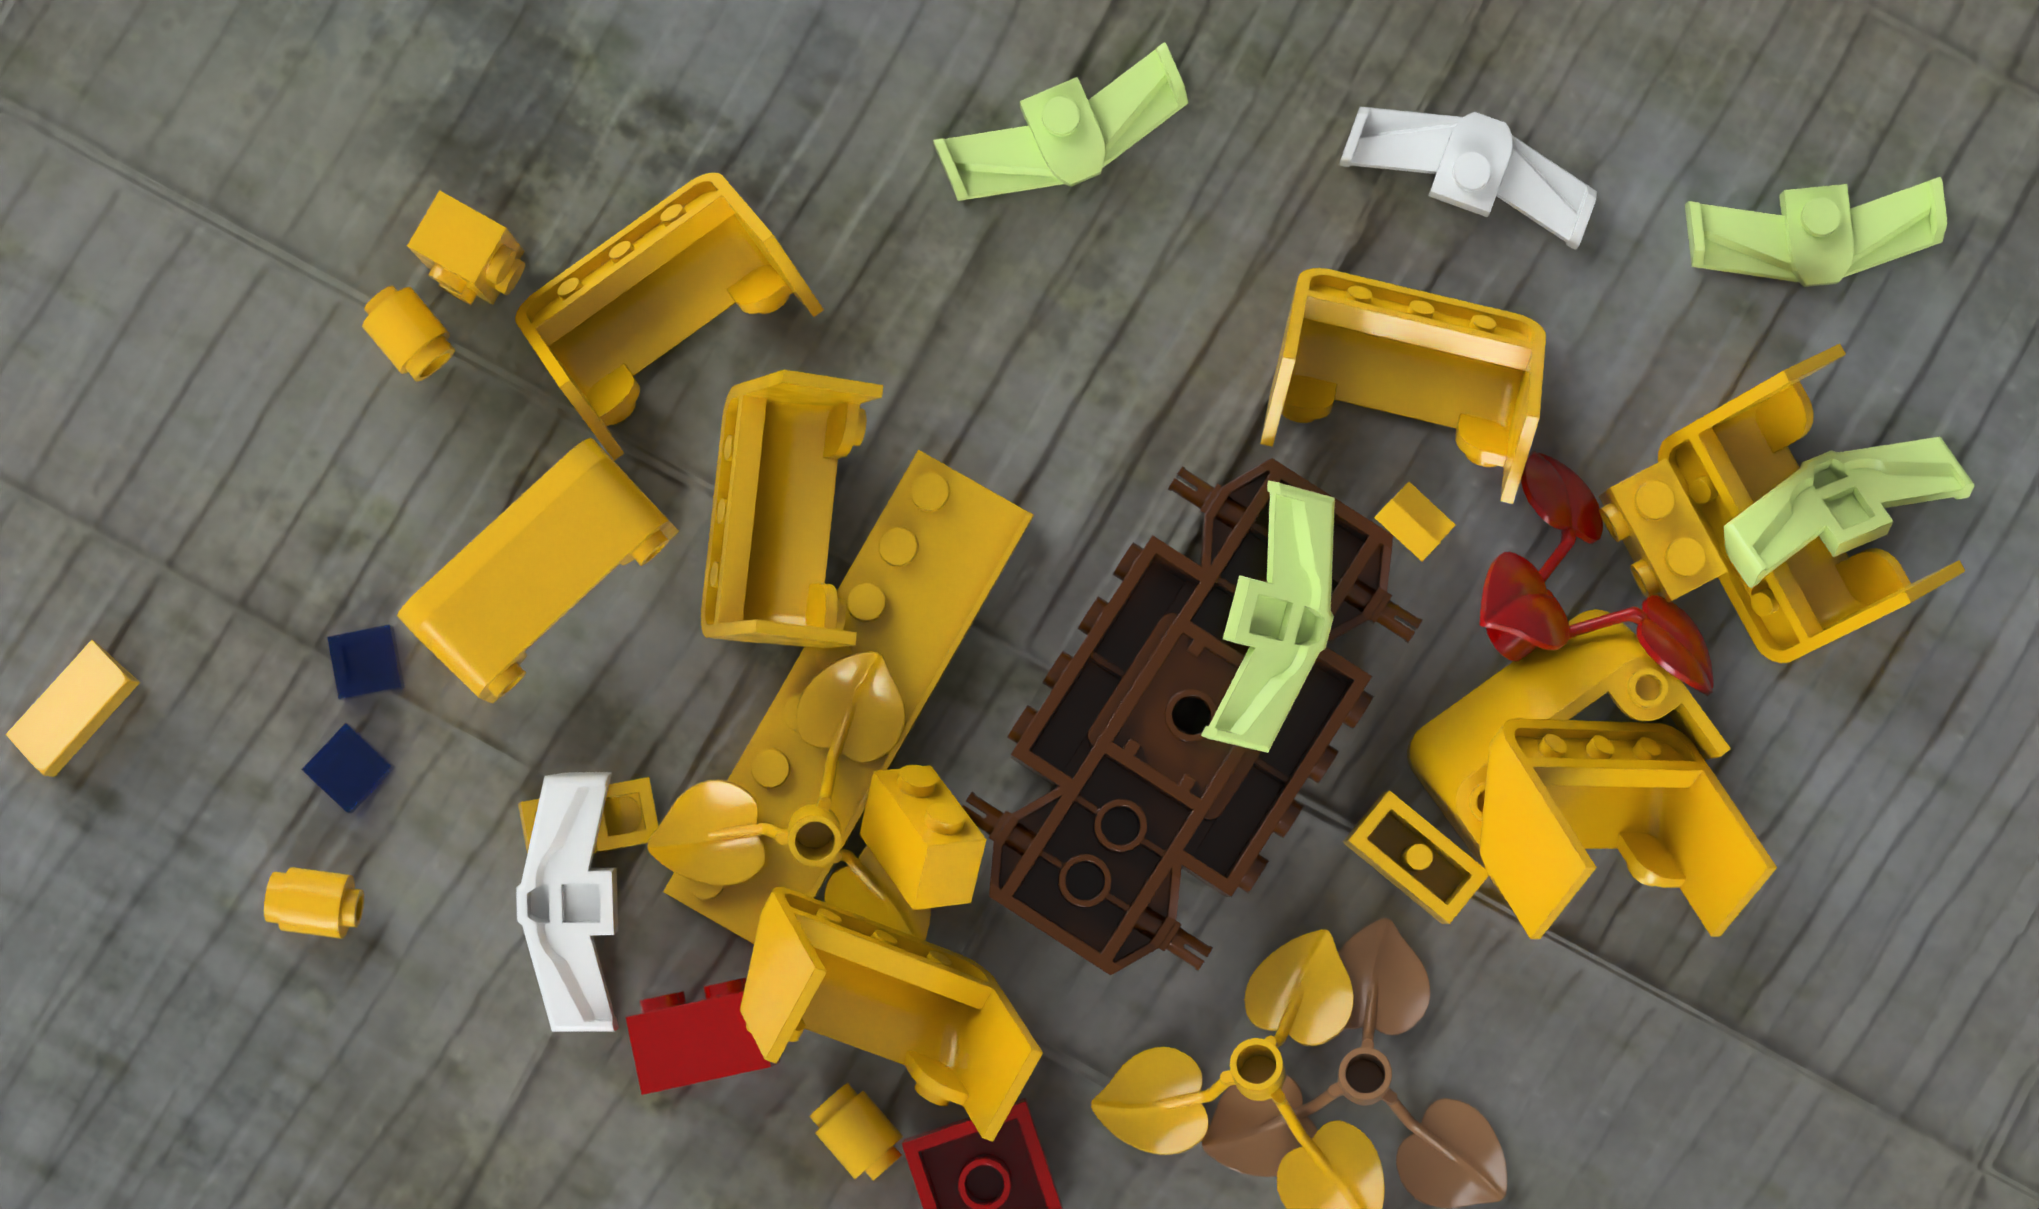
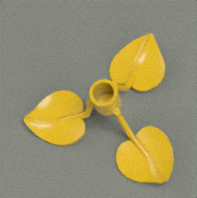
M874 651L855 653L842 657L822 669L806 686L797 706L796 720L801 738L809 745L819 748H830L817 804H809L799 808L792 815L786 829H781L770 823L756 824L758 818L757 803L746 789L731 781L707 780L688 788L676 799L660 825L649 838L647 849L662 865L685 878L716 886L733 885L750 879L762 869L765 863V848L759 836L766 835L776 839L779 845L789 844L792 855L803 865L820 867L830 862L839 863L844 861L847 863L846 866L838 868L830 875L824 892L826 903L926 940L930 925L931 908L913 910L867 845L861 851L859 857L850 850L841 849L840 823L835 813L830 809L841 752L856 762L877 760L895 747L903 733L905 724V709L902 696L889 672L884 657Z
M1326 929L1313 931L1290 940L1271 953L1255 969L1245 991L1246 1014L1250 1022L1256 1027L1268 1031H1276L1274 1036L1269 1035L1265 1039L1251 1038L1241 1042L1231 1055L1230 1070L1223 1071L1220 1074V1079L1209 1089L1201 1091L1203 1086L1202 1072L1189 1055L1176 1048L1154 1047L1134 1055L1123 1064L1108 1085L1091 1101L1092 1111L1099 1121L1124 1143L1147 1153L1173 1155L1193 1148L1208 1133L1209 1119L1202 1103L1215 1100L1229 1086L1236 1085L1239 1092L1248 1099L1255 1101L1272 1099L1293 1135L1302 1146L1288 1152L1282 1158L1278 1167L1277 1191L1286 1209H1383L1385 1199L1384 1174L1378 1152L1371 1140L1357 1127L1341 1120H1334L1324 1124L1311 1139L1290 1106L1284 1092L1281 1090L1285 1083L1286 1071L1278 1048L1285 1043L1287 1036L1289 1035L1294 1041L1304 1046H1318L1338 1036L1345 1029L1352 1015L1354 994L1351 980L1339 956L1334 939Z

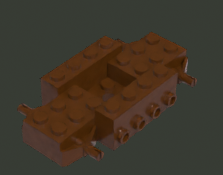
M1273 458L1251 469L1223 487L1217 483L1215 488L1182 466L1177 473V479L1174 478L1168 490L1175 492L1200 509L1199 512L1204 515L1200 565L1153 535L1144 548L1133 542L1112 574L1122 580L1113 597L1108 603L1098 596L1077 628L1087 635L1074 657L1062 651L1042 682L1052 689L1039 711L1027 705L1007 736L1008 739L1017 744L1011 753V759L1055 786L1056 789L1012 814L1008 811H1005V813L1001 812L975 795L974 792H971L966 802L986 814V818L981 817L965 805L962 806L976 826L989 834L988 838L994 841L989 897L1110 976L1158 948L1162 951H1170L1193 966L1197 971L1201 968L1205 961L1185 949L1184 945L1190 946L1205 957L1209 956L1213 947L1208 946L1180 927L1182 924L1176 921L1181 869L1225 897H1232L1238 887L1249 893L1269 862L1268 859L1259 854L1273 832L1282 838L1285 837L1304 807L1294 798L1307 778L1316 783L1321 781L1339 752L1329 745L1342 723L1353 729L1374 697L1364 690L1373 676L1326 647L1325 650L1319 653L1268 753L1211 740L1201 736L1202 732L1188 735L1179 731L1174 725L1172 719L1174 706L1180 700L1191 697L1197 698L1207 705L1210 712L1208 726L1210 725L1250 647L1224 640L1223 636L1239 575L1267 582L1270 492L1267 491L1268 480L1333 497ZM1185 484L1189 485L1190 487H1192V488L1195 489L1196 491L1192 490L1191 488H1189V487L1186 486ZM1336 498L1331 612L1334 615L1327 644L1367 621L1373 624L1375 622L1381 624L1408 643L1415 634L1413 630L1418 629L1423 619L1417 618L1392 602L1390 599L1393 595L1387 592L1393 535ZM1399 621L1403 622L1404 624H1406V625L1409 626L1410 628L1406 627L1405 625H1403V624L1400 623Z

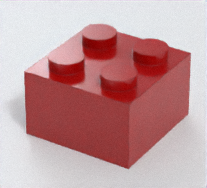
M747 977L704 986L706 999L686 1003L684 991L639 1000L642 1013L625 1018L641 1095L776 1065L764 1059L754 1037L747 1030L746 1022L740 1012Z
M1026 1097L1015 1102L993 1142L982 1138L970 1117L911 1136L904 1139L901 1143L923 1209H1063Z

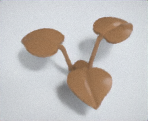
M1388 918L1377 920L1354 934L1338 951L1350 977L1354 994L1352 1015L1345 1029L1363 1028L1361 1047L1350 1051L1343 1058L1339 1068L1338 1082L1332 1084L1312 1101L1303 1105L1301 1089L1288 1075H1286L1285 1083L1281 1090L1284 1092L1290 1106L1311 1139L1318 1130L1308 1116L1316 1113L1337 1097L1344 1095L1349 1101L1357 1105H1372L1383 1100L1404 1126L1413 1132L1412 1135L1408 1136L1400 1144L1396 1156L1399 1178L1408 1193L1418 1201L1435 1208L1452 1209L1499 1202L1506 1196L1507 1167L1500 1142L1487 1119L1467 1103L1443 1098L1436 1100L1428 1107L1422 1122L1419 1123L1397 1098V1094L1389 1088L1392 1079V1068L1387 1057L1379 1050L1374 1049L1375 1030L1392 1036L1412 1029L1423 1018L1428 1008L1430 982L1422 961L1403 939L1395 924ZM1236 1085L1229 1086L1220 1098L1208 1133L1202 1140L1203 1150L1221 1165L1242 1174L1258 1177H1277L1278 1167L1282 1158L1291 1150L1302 1147L1272 1099L1264 1101L1248 1099L1239 1092Z

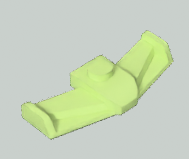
M1164 42L1089 100L1078 77L1020 101V108L1028 126L947 139L941 138L933 140V145L958 201L1062 184L1072 187L1100 175L1103 167L1186 106L1188 98L1182 78L1168 46Z
M1941 177L1851 209L1847 184L1784 190L1779 195L1781 215L1700 204L1699 202L1688 201L1685 204L1692 267L1799 282L1804 287L1837 284L1846 276L1942 243L1947 227L1945 197Z
M1941 437L1844 452L1831 450L1802 462L1796 472L1724 525L1725 550L1748 587L1753 588L1766 575L1817 536L1823 541L1831 555L1835 557L1887 535L1893 520L1885 508L1952 497L1957 500L1969 498L1975 485Z
M1268 480L1267 491L1270 492L1267 582L1239 575L1223 636L1224 640L1250 647L1210 725L1205 726L1201 736L1211 740L1266 753L1269 752L1319 653L1326 649L1334 615L1331 612L1335 498Z

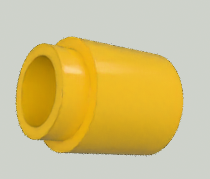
M393 285L388 286L377 293L365 305L364 310L368 316L364 320L362 328L401 374L409 373L416 382L422 381L439 370L455 353V348L448 341L450 337L449 331L412 287H405L398 291Z
M290 867L286 873L274 871L269 878L266 888L264 918L266 922L279 924L281 931L343 939L349 927L357 928L360 924L364 908V891L355 888L354 877L348 874Z
M848 1082L809 1116L819 1128L815 1134L854 1179H857L866 1172L874 1181L902 1156L894 1145L904 1136L864 1090L858 1094Z

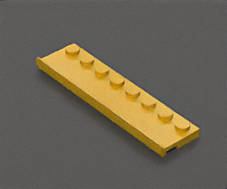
M920 450L917 451L837 589L838 598L844 599L846 604V620L843 630L857 632L856 645L831 648H803L727 780L746 789L755 799L758 807L756 824L770 823L781 829H786L792 815L799 808L809 804H817L830 748H819L809 745L799 735L796 716L800 697L809 682L831 663L855 653L874 651L884 657L889 672L900 691L905 709V724L903 733L895 747L877 760L856 762L846 757L842 752L840 754L830 809L839 820L842 840L841 849H844L864 814L873 771L890 769L1033 520L1034 514L1022 509ZM761 835L759 837L765 848V863L762 869L750 879L738 884L716 886L697 882L674 872L663 892L754 944L761 911L775 887H785L815 898L835 863L830 862L820 867L803 865L794 858L789 844L779 845L776 839Z

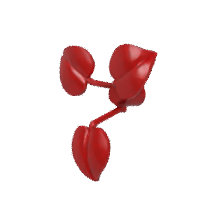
M1532 451L1528 455L1529 457L1521 477L1523 492L1535 512L1550 526L1561 530V541L1539 571L1527 559L1513 552H1503L1491 563L1483 586L1479 625L1486 627L1488 637L1493 646L1505 658L1517 662L1537 647L1556 651L1566 645L1569 638L1629 621L1638 625L1636 630L1637 638L1648 655L1657 664L1706 696L1712 694L1714 687L1712 664L1702 634L1688 614L1673 602L1668 603L1663 597L1651 595L1643 601L1642 609L1629 607L1569 626L1563 608L1553 593L1546 589L1545 582L1574 546L1576 536L1589 544H1593L1601 538L1603 520L1595 496L1576 473L1560 461L1545 454Z

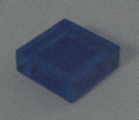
M389 624L327 637L339 700H348L405 688L394 627Z
M345 723L301 770L347 813L352 814L390 774L395 766L354 727Z

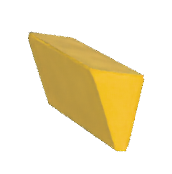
M91 640L5 735L42 775L55 777L141 682L97 642Z

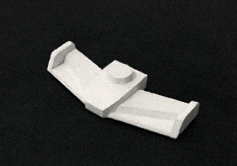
M1360 107L1339 163L1340 166L1350 167L1351 165L1436 174L1428 194L1429 197L1488 217L1497 196L1565 241L1567 246L1575 250L1582 241L1597 198L1596 190L1514 137L1505 122L1477 112L1470 113L1464 117Z
M569 772L544 776L522 881L516 887L517 922L522 925L552 1032H616L619 1029L593 935H614L618 932L617 868H591L612 772Z

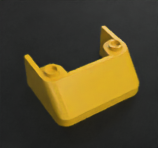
M707 173L689 181L530 295L517 310L515 322L559 388L615 461L625 453L607 426L625 420L635 409L636 401L640 394V385L633 377L735 303L745 313L768 314L782 307L789 299L790 294L794 293L813 317L817 316L824 309L775 236L723 175L720 173Z
M1326 268L1307 269L1299 274L1271 387L1260 444L1273 447L1281 414L1294 422L1309 423L1329 415L1334 400L1455 428L1456 444L1465 453L1468 460L1483 467H1503L1500 501L1513 504L1540 419L1546 332L1536 321L1521 314Z
M1840 343L1781 371L1664 439L1658 451V462L1665 458L1668 459L1728 572L1719 576L1718 579L1754 645L1762 655L1778 663H1788L1912 603L1965 572L1963 565L1958 560L1911 584L1901 564L1887 551L1869 548L1851 557H1848L1846 552L1833 557L1819 536L1766 575L1753 588L1748 587L1729 559L1725 550L1724 525L1800 468L1788 446L1807 435L1812 427L1814 418L1812 403L1800 381L1845 356L1846 353Z
M783 369L736 384L730 389L722 415L701 605V629L706 638L816 648L856 645L857 632L843 630L846 620L845 601L838 598L834 585L825 584L838 459L846 457L853 446H859L862 443L866 431L867 417L865 410L860 408V404L882 398L883 385Z
M590 437L576 445L413 594L399 610L397 617L478 698L493 704L509 692L525 676L526 672L520 665L527 657L525 651L619 564L624 566L635 559L640 566L645 565L668 544L669 539L671 540L679 530L601 446Z
M1599 609L1588 610L1575 616L1568 623L1570 626L1610 614V612ZM1623 622L1569 638L1566 645L1556 651L1537 647L1520 661H1512L1419 728L1411 737L1407 748V759L1411 770L1478 863L1484 868L1479 849L1489 745L1503 724L1509 719L1570 720L1604 694L1608 693L1621 712L1631 719L1646 722L1657 720L1668 714L1679 730L1694 743L1705 760L1721 757L1731 750L1683 682L1657 664L1642 647L1637 635ZM1489 876V878L1492 880V882L1497 887L1499 892L1502 894L1496 882Z
M1513 718L1503 724L1490 742L1479 849L1480 856L1487 873L1496 882L1530 939H1541L1597 868L1585 849H1618L1626 861L1628 871L1640 883L1647 886L1680 888L1711 937H1719L1724 933L1777 869V866L1697 747L1686 735L1672 726L1662 723Z
M775 887L761 911L740 1012L746 1022V1028L754 1037L764 1059L777 1064L788 1042L798 1041L804 1029L810 1030L905 1065L911 1077L916 1081L914 1089L919 1095L939 1106H948L950 1101L962 1105L981 1137L993 1142L1043 1054L994 976L980 964L966 956L795 890Z

